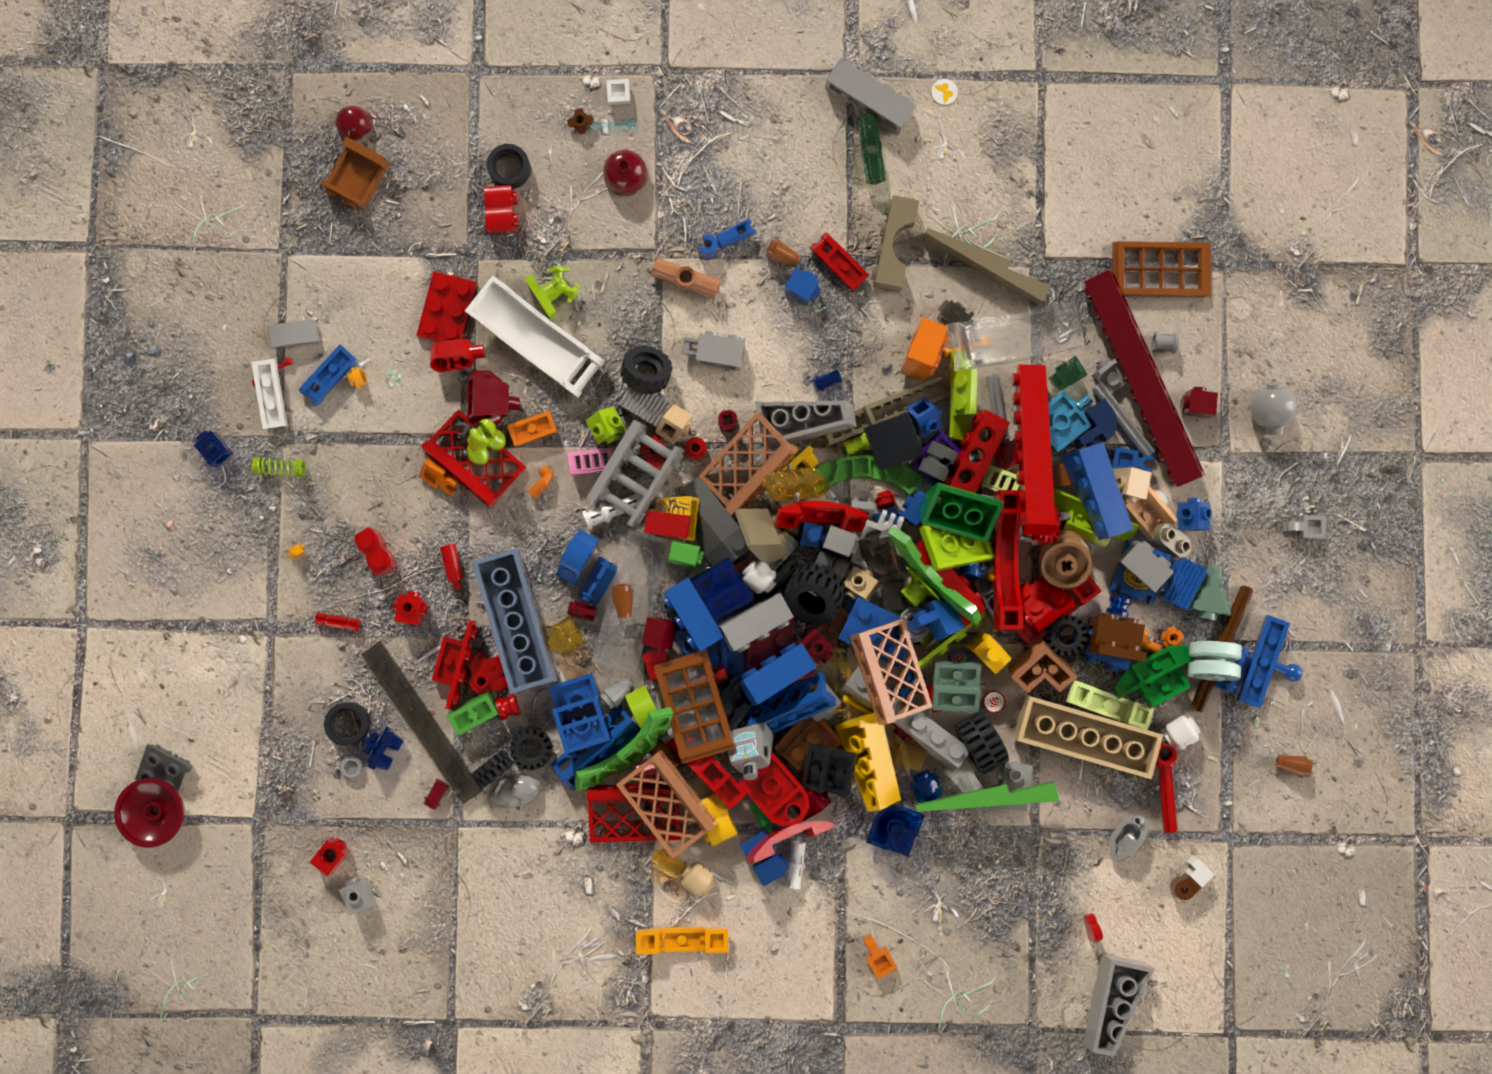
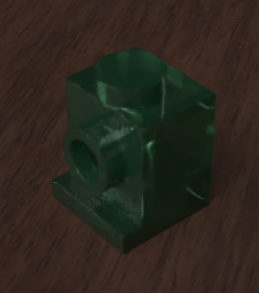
M1077 356L1072 357L1068 361L1069 365L1067 362H1064L1056 367V373L1049 377L1051 385L1055 389L1058 388L1060 392L1087 376Z

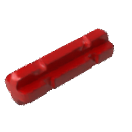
M317 613L315 616L316 625H327V627L344 630L348 628L350 631H359L360 628L359 619H349L348 617L336 615L327 616L325 613Z

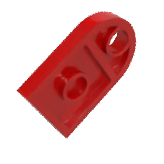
M774 753L771 754L768 767L757 769V778L755 780L743 778L739 782L740 786L764 814L777 825H795L802 821L808 812L809 798L806 790ZM791 805H797L800 808V815L795 819L787 815V809Z

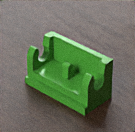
M489 690L449 710L447 718L459 736L499 713L497 705L492 699V693Z

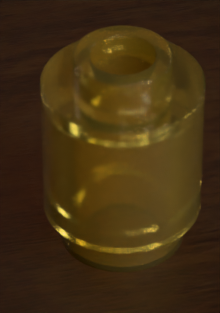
M664 848L661 851L656 849L650 859V862L653 863L651 868L669 879L672 877L676 880L685 866L681 858L676 856L672 859Z

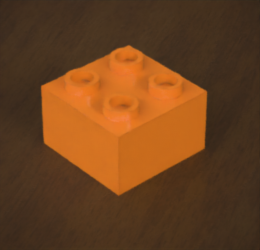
M922 317L900 373L924 383L928 376L932 377L942 357L940 355L949 336L945 335L948 327Z

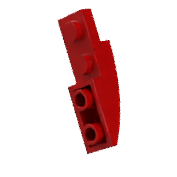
M689 733L683 734L686 748L700 745ZM673 737L667 745L680 757L675 738ZM711 755L685 763L730 810L747 794Z

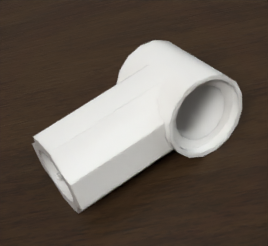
M966 759L953 772L946 767L944 768L952 782L958 785L962 793L983 788Z

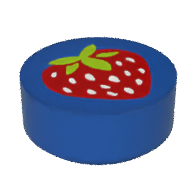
M957 649L949 654L947 661L971 662V657L965 650Z

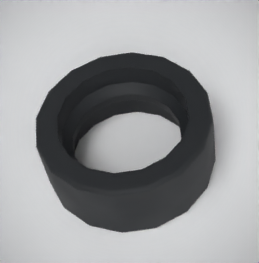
M505 143L494 148L487 158L488 173L497 186L511 185L513 189H516L527 182L531 172V165L527 154L522 148L514 144ZM507 154L517 156L522 163L520 174L512 179H504L496 171L497 161Z
M344 702L336 704L325 716V733L337 745L348 746L359 743L370 731L371 720L369 713L358 703ZM345 710L355 712L360 718V729L352 737H343L335 730V718L340 712Z

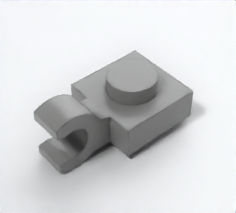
M1302 515L1300 516V522H1283V531H1299L1300 538L1325 539L1326 516Z

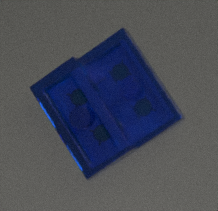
M729 557L690 580L715 622L754 599Z

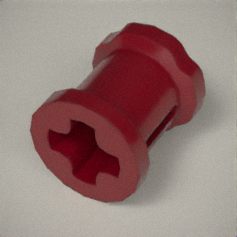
M723 410L718 416L719 428L724 432L734 431L738 426L737 414L732 410ZM725 417L728 419L729 417H732L733 424H727L725 426L723 418Z

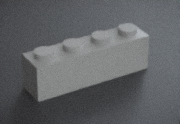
M840 58L826 79L825 88L897 134L901 133L914 113L916 105L913 104L909 97L900 96L895 93V90L890 85L881 84L874 75L859 70L857 65L850 60L845 61Z

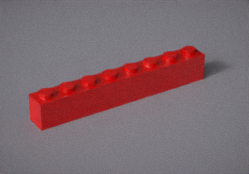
M1019 364L1016 373L1012 374V386H1015L1016 392L1013 393V405L1017 409L1014 412L1013 422L1014 425H1017L1018 430L1015 431L1014 442L1018 445L1015 462L1019 464L1020 470L1017 471L1016 483L1020 485L1017 503L1021 505L1018 524L1022 526L1023 535L1051 536L1055 527L1046 365Z

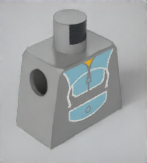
M765 722L731 730L736 748L728 750L730 762L739 773H743V777L746 780H755L757 778V769L768 767L770 764L773 732Z

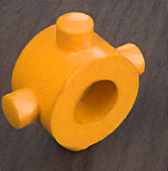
M298 544L289 549L288 558L296 559L305 553L303 550L305 546Z

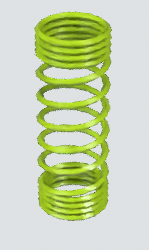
M254 457L251 463L252 473L259 475L270 473L273 476L276 473L279 476L282 473L283 476L288 474L290 477L293 475L295 477H303L306 470L305 461L298 459L293 460L292 475L289 474L290 459L286 462V474H283V458L280 461V474H277V458L274 460L275 471L273 474L270 471L272 466L271 458L268 459L267 473L264 471L266 466L265 457Z

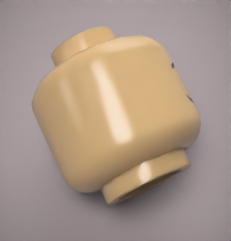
M698 861L691 865L687 863L680 872L682 876L681 886L695 896L706 895L715 883L713 872Z

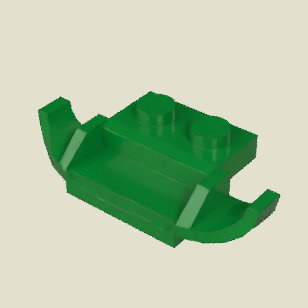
M1168 646L1147 657L1145 662H1138L1130 666L1113 689L1118 699L1138 689L1149 709L1189 689L1191 686L1180 669V666L1194 659L1189 656V646Z

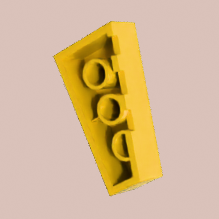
M875 713L856 716L836 725L835 729L843 750L858 754L854 778L867 812L879 811L900 801L901 797L884 725H878Z

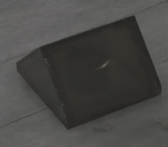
M890 529L858 540L868 569L874 574L873 578L878 580V582L907 578V570L905 569L906 566L902 556L888 534Z

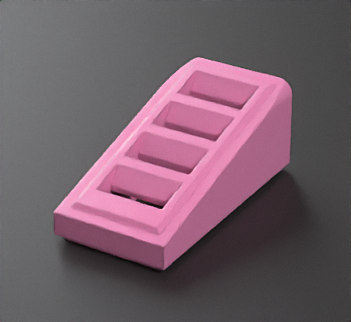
M614 448L569 452L568 461L571 476L602 472L605 468L603 454L607 453L609 461L614 453ZM594 455H598L600 467H596ZM586 456H589L591 468H586ZM576 458H580L581 469H577Z

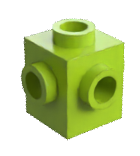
M614 406L600 410L586 420L597 444L604 442L612 444L620 439L619 435L626 431Z

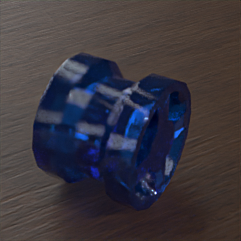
M1110 595V606L1106 608L1105 613L1123 618L1129 617L1128 607L1132 604V600Z

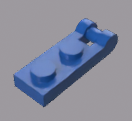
M339 344L299 388V392L303 396L307 395L314 406L320 405L325 396L359 360ZM315 384L321 387L317 392L313 390Z

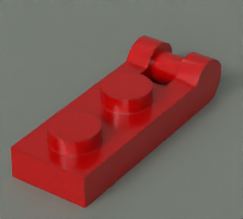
M825 232L820 237L821 240L813 243L809 249L853 292L869 277V274ZM829 246L831 250L826 254L823 249Z

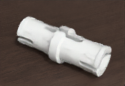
M799 840L791 841L790 859L787 861L789 864L787 866L789 867L787 888H801L802 871L805 868L804 853L806 842Z

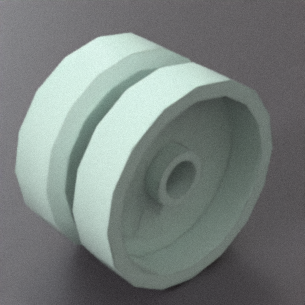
M1196 641L1189 643V656L1197 659L1188 664L1189 677L1211 681H1234L1241 679V666L1233 663L1242 658L1241 645L1220 641Z

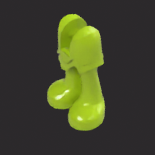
M489 419L481 420L479 422L480 426L476 430L472 428L467 438L468 458L475 465H484L489 460V453L486 447L499 451L506 444L505 435L496 429L495 424Z

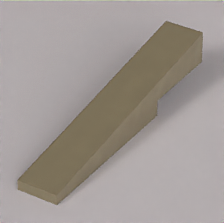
M926 229L923 236L924 240L1035 305L1040 306L1043 303L1050 285L1009 270L1008 267L1011 260L935 230Z
M946 376L937 377L854 411L857 427L823 435L822 438L826 447H831L865 433L863 428L908 412L906 409L908 406L925 396L932 404L949 398L951 388Z

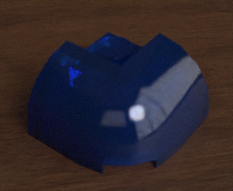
M888 806L879 811L874 818L866 843L909 857L925 814L904 806Z

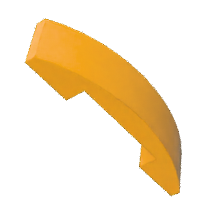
M662 927L636 930V955L691 951L728 953V928Z

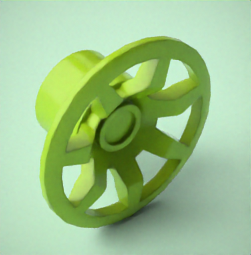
M905 567L912 580L900 592L913 606L917 608L927 597L941 600L911 568Z

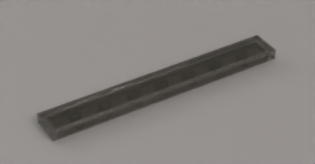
M379 641L363 652L361 655L462 803L465 804L482 792L483 789L481 790L470 776L472 772L383 642Z

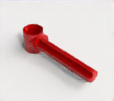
M1161 742L1155 766H1158L1163 831L1165 833L1177 832L1172 766L1175 765L1177 751L1171 745ZM1167 748V757L1160 759V751Z

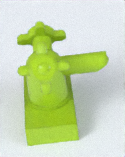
M559 265L547 269V273H554V277L543 286H539L532 274L524 278L551 320L559 316L551 304L552 301L565 294L569 296L566 302L571 303L579 292L578 283L571 288L567 286L566 281L563 279V273L569 272V268Z

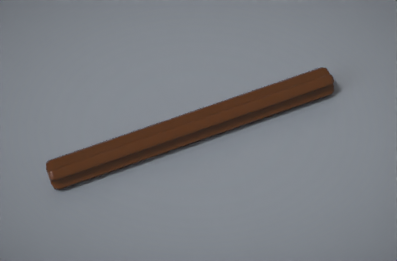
M1245 585L1240 587L1231 608V616L1227 617L1218 641L1232 643L1252 596V588ZM1201 679L1190 705L1191 709L1203 712L1216 681Z

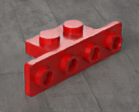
M474 620L468 621L463 641L443 636L431 681L451 685L445 706L447 710L454 709V706H458L461 693H458L460 684H464L467 671L464 668L466 661L469 662L473 653V649L470 648L472 639H476L479 627L476 626L477 621Z

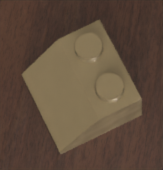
M768 509L735 510L747 547L761 562L770 565L790 554L787 548L789 541L785 533L781 532L780 528H774L777 514L773 516Z

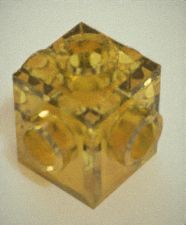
M570 616L546 630L550 638L547 641L553 652L558 651L563 658L586 643L581 631Z

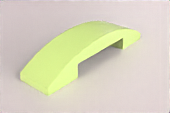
M1076 680L1072 682L1066 701L1148 730L1154 708L1149 709L1146 705L1125 698L1118 699L1114 694Z

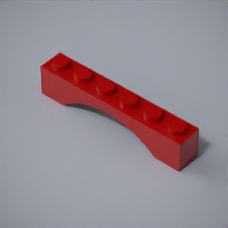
M998 490L993 493V499L1004 502L993 528V553L995 556L993 558L994 630H1023V604L1018 569L1020 534L1018 516L1021 511V505L1017 503V495L1020 490Z

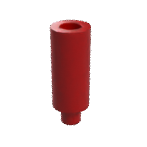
M456 544L440 547L448 583L452 582L454 590L463 588L461 580L464 579Z

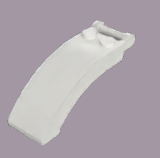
M493 275L465 310L467 314L577 398L582 394L581 390L599 367L602 368L606 363ZM590 359L592 361L577 382L572 385L570 382L586 361Z

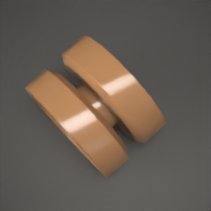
M1060 530L1061 534L1057 535L1058 540L1053 541V543L1040 545L1039 560L1043 576L1050 584L1058 588L1069 589L1079 586L1088 578L1092 569V560L1087 542L1081 535L1073 531Z

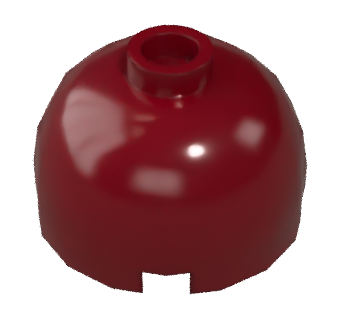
M628 149L617 150L610 154L603 168L606 185L612 192L621 196L636 194L637 191L645 186L648 177L647 166L642 157Z

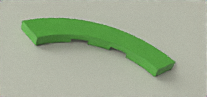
M854 455L838 458L817 467L800 480L798 484L811 496L820 494L828 487L845 480L870 478L887 482L902 490L908 496H911L925 479L906 465L898 464L879 470L873 455Z
M892 527L888 534L895 547L912 569L942 599L977 625L981 620L978 608L956 590L945 587L941 583L943 579L930 565H924L919 559L921 554L911 537L896 527Z
M671 707L649 712L640 732L619 752L600 763L576 771L574 784L576 790L580 791L605 782L604 778L616 772L618 775L646 756L658 743V737L668 729L673 716Z

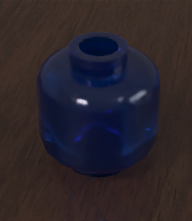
M929 770L915 774L910 784L915 800L918 803L936 800L944 792L938 775L930 773Z

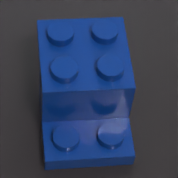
M857 597L838 639L852 645L851 635L897 621L900 617ZM895 626L892 628L889 636L899 641L900 637ZM876 633L869 635L872 645L879 648L883 637ZM887 640L883 651L893 655L896 644ZM900 648L896 658L902 661L906 650ZM880 655L879 659L889 664L890 659ZM894 662L893 666L899 668V664Z
M593 673L549 686L555 706L552 712L565 754L611 740L604 720L606 713Z

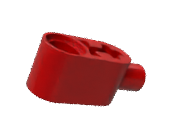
M467 339L436 342L430 348V367L436 372L467 369L472 366L473 359L485 358L484 345L473 346Z

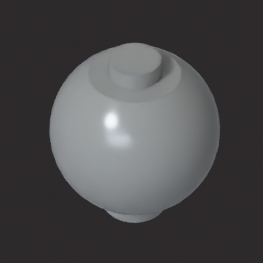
M1268 383L1267 387L1260 389L1254 395L1250 406L1251 415L1258 425L1265 428V434H1283L1284 426L1289 425L1297 415L1298 402L1293 392L1286 387H1281V383Z

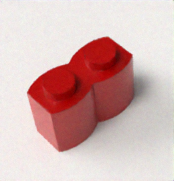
M511 185L485 186V224L487 233L489 235L515 233L516 227H519V215L515 214V205H518L517 191H514Z
M367 527L354 535L356 546L366 555V562L375 574L384 576L397 568L396 558L390 550L386 549L385 540L379 531Z

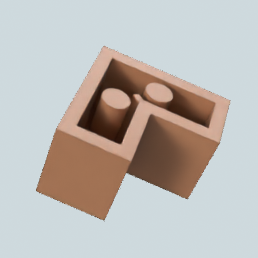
M1041 637L1008 667L1012 679L1027 693L1044 678L1059 692L1063 691L1077 678L1072 666L1059 654L1053 652V649Z

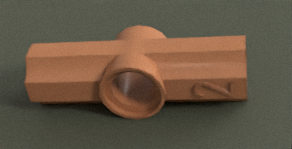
M658 257L651 273V277L676 285L682 290H689L711 299H715L721 280L694 271L689 266H680ZM683 274H689L692 279L688 283H683L680 281V277Z

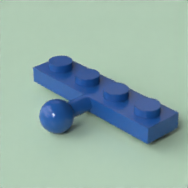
M1270 615L1265 616L1236 699L1237 701L1261 709L1273 671L1284 674L1285 678L1291 682L1299 681L1302 678L1303 671L1299 665L1289 664L1286 666L1277 662L1290 625L1289 622Z

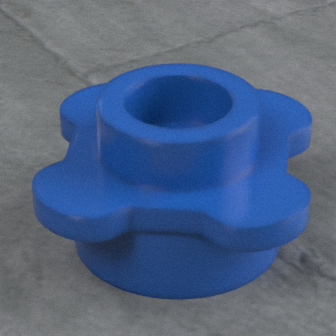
M975 563L959 567V571L962 572V575L967 580L977 581L980 579L981 573L985 572V568Z

